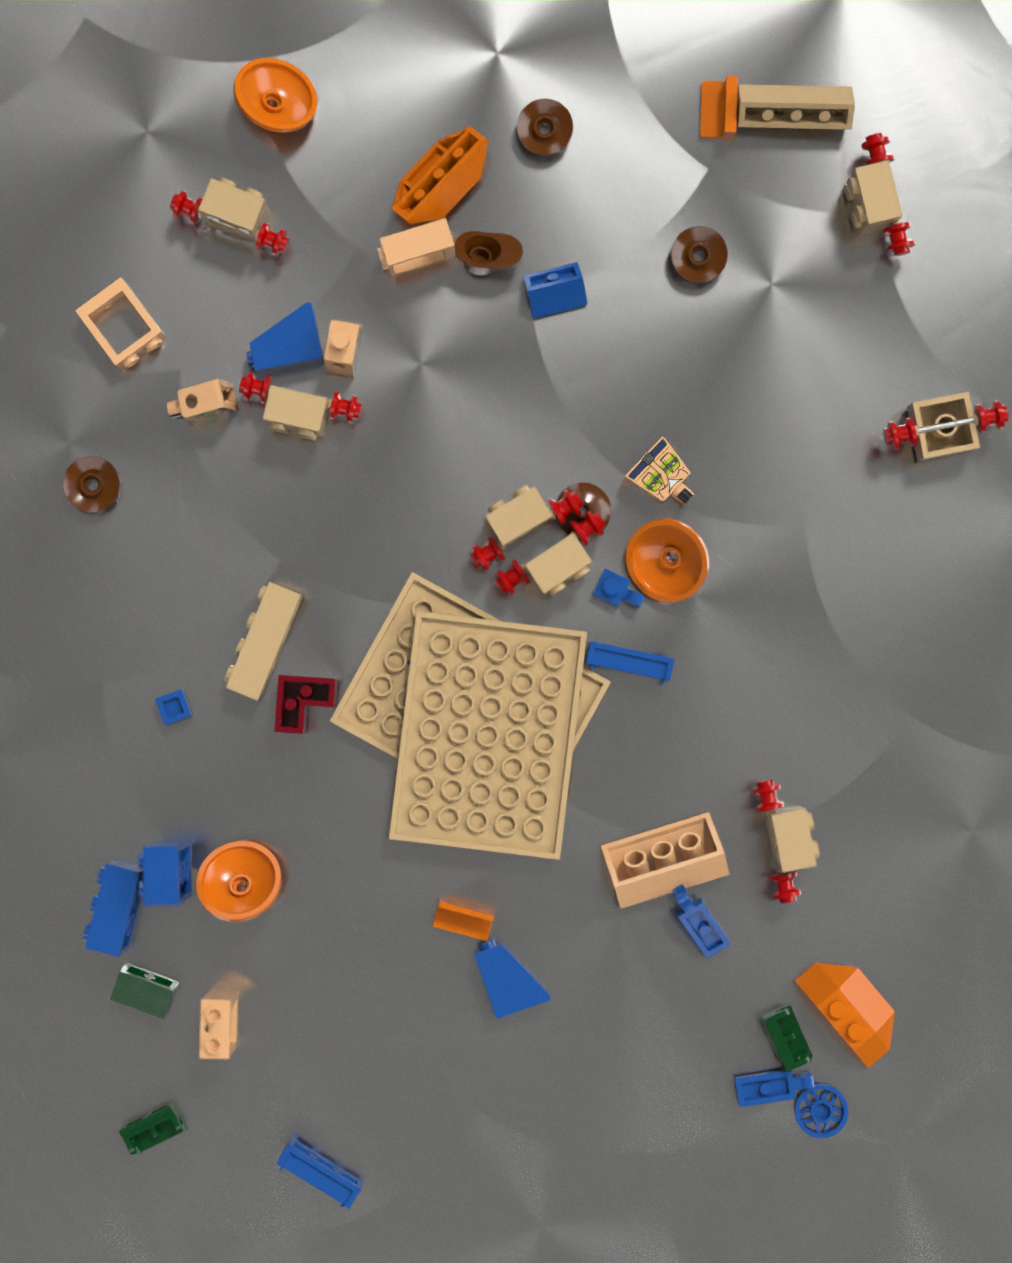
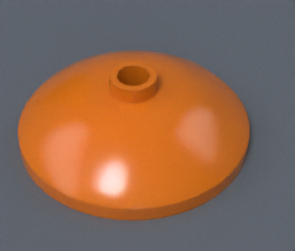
M275 58L256 59L245 64L235 78L233 93L237 106L251 122L261 128L274 132H293L306 126L317 109V93L314 85L304 72L286 61Z
M666 518L650 521L633 534L627 547L626 563L633 582L643 593L655 600L662 602L685 600L694 595L706 580L709 570V557L706 546L701 537L685 523ZM670 551L677 554V559L671 557Z
M250 841L227 843L211 852L201 864L196 878L197 895L203 907L218 919L230 922L250 920L265 912L276 900L282 883L281 869L275 856L258 843ZM241 887H247L244 892H238Z

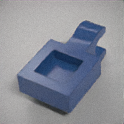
M606 568L593 595L618 607L622 599L641 607L645 598L644 595L628 589L631 580Z

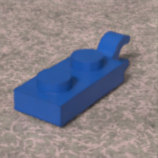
M683 884L673 889L676 895L675 899L682 907V909L677 911L678 918L706 958L731 945L730 939L702 898L693 902Z
M785 1069L734 1077L739 1107L796 1099L795 1090L815 1087L811 1073L799 1074L793 1077L792 1071L787 1073Z

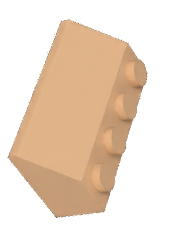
M709 812L601 846L621 909L673 893V889L682 884L685 888H689L730 875L725 853Z

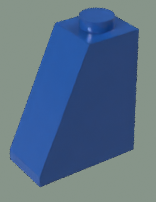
M311 302L305 303L250 342L251 351H246L249 368H254L255 372L259 375L324 362L314 306Z
M494 939L478 944L479 949L474 951V955L497 1019L551 1000L550 993L546 987L502 941L495 943Z

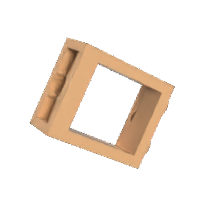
M446 218L380 238L382 247L377 248L383 270L389 269L391 276L456 256L454 242Z
M122 277L75 310L119 369L132 367L139 361V355L146 350L151 352L162 344L161 339L165 337L162 330ZM127 296L151 331L117 355L92 320Z
M210 990L201 999L200 1058L229 1059L236 1050L239 991ZM207 1025H208V1032L205 1031V1026H207Z

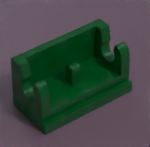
M126 962L119 972L110 1000L164 1019L168 1009L171 1007L179 982Z
M790 1003L761 1015L783 1068L787 1073L812 1061L811 1057L813 1055Z
M175 1101L123 1125L119 1133L130 1154L137 1155L175 1135L187 1131L188 1128Z

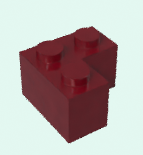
M278 675L274 732L305 734L308 706L336 707L338 679Z

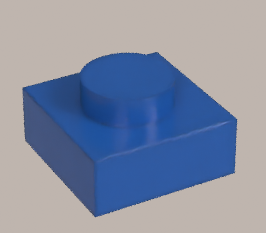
M184 689L155 698L164 725L193 716Z

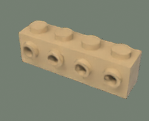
M738 84V127L852 129L855 108L852 87Z
M271 582L268 583L267 587L262 586L257 597V601L260 602L257 613L252 612L246 624V628L250 629L246 640L241 638L235 654L239 655L235 666H229L224 680L228 681L226 688L257 701L262 699L303 595Z

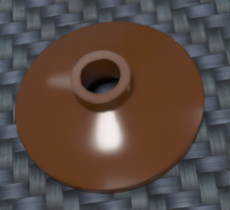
M544 98L532 101L523 108L518 117V137L526 149L537 155L558 153L567 146L572 137L573 120L571 114L563 104L556 100ZM547 125L550 128V132L543 134L539 130L540 127Z
M694 226L684 230L675 239L671 250L672 264L677 273L684 279L694 283H705L715 279L725 268L728 259L727 246L722 236L715 230L705 226ZM696 252H701L704 256V259L702 261H696L693 257V254Z
M85 456L74 461L66 470L63 478V490L67 500L75 508L89 513L100 512L107 509L116 500L120 490V478L115 467L107 460L97 456ZM92 480L98 482L96 490H90L89 483Z
M585 482L575 483L566 488L570 494L575 491L583 505H586L592 514L597 512L605 525H608L611 517V504L608 496L601 488ZM562 491L561 494L559 495L557 501H559V500H561L562 498H564V492H563V491ZM572 512L565 517V524L561 525L557 517L556 520L560 528L566 534L571 535V532L574 530L570 522L580 523L586 517L585 515H576Z

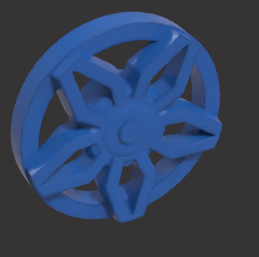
M814 1084V1088L804 1089L797 1097L794 1106L795 1118L800 1128L806 1134L815 1138H829L836 1135L845 1126L848 1119V1105L844 1096L835 1087L828 1084ZM825 1089L826 1091L822 1093L821 1099H819L818 1094L813 1092L814 1090ZM833 1092L831 1100L829 1102L825 1100V1097ZM807 1094L813 1096L815 1101L809 1102ZM837 1096L842 1102L843 1110L837 1106L832 1107ZM804 1099L806 1105L810 1108H804L799 1112L801 1102ZM833 1111H837L842 1116L833 1117ZM810 1113V1118L801 1119L803 1115ZM829 1120L832 1122L840 1121L834 1129L828 1131ZM815 1121L814 1126L817 1132L808 1129L804 1124ZM819 1123H825L823 1133H821Z

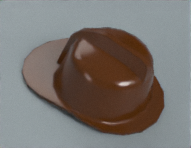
M469 231L461 234L455 242V252L459 259L462 260L461 264L470 273L480 276L490 274L495 269L512 267L521 260L523 255V248L519 240L511 235L502 233Z

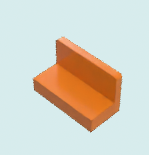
M727 75L725 81L702 82L701 138L734 139L737 123L738 76Z
M440 898L432 927L487 941L495 913Z

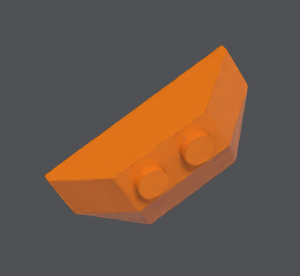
M467 126L460 132L452 133L438 140L399 181L395 202L392 204L391 209L409 224L443 219L481 178L488 146L487 138L472 127Z
M815 962L794 980L867 1068L890 1050L895 1011L858 967Z

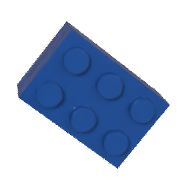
M157 840L143 846V852H139L138 865L139 869H143L144 881L139 882V897L144 898V906L180 905L192 897L191 840Z
M116 859L107 863L105 867H101L97 878V884H101L98 896H93L90 906V912L94 913L91 924H86L83 934V940L87 941L85 949L117 957L129 950L141 902L139 882L144 881L143 869H139L138 864Z

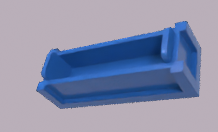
M590 641L585 664L591 665V671H593L594 666L660 679L659 685H663L664 680L670 681L675 659Z
M293 1139L289 1140L276 1163L280 1166L279 1171L285 1168L340 1202L341 1209H343L344 1205L350 1209L362 1189L363 1183Z

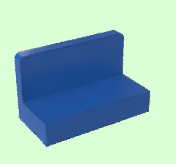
M578 262L523 275L534 318L588 304L583 276Z

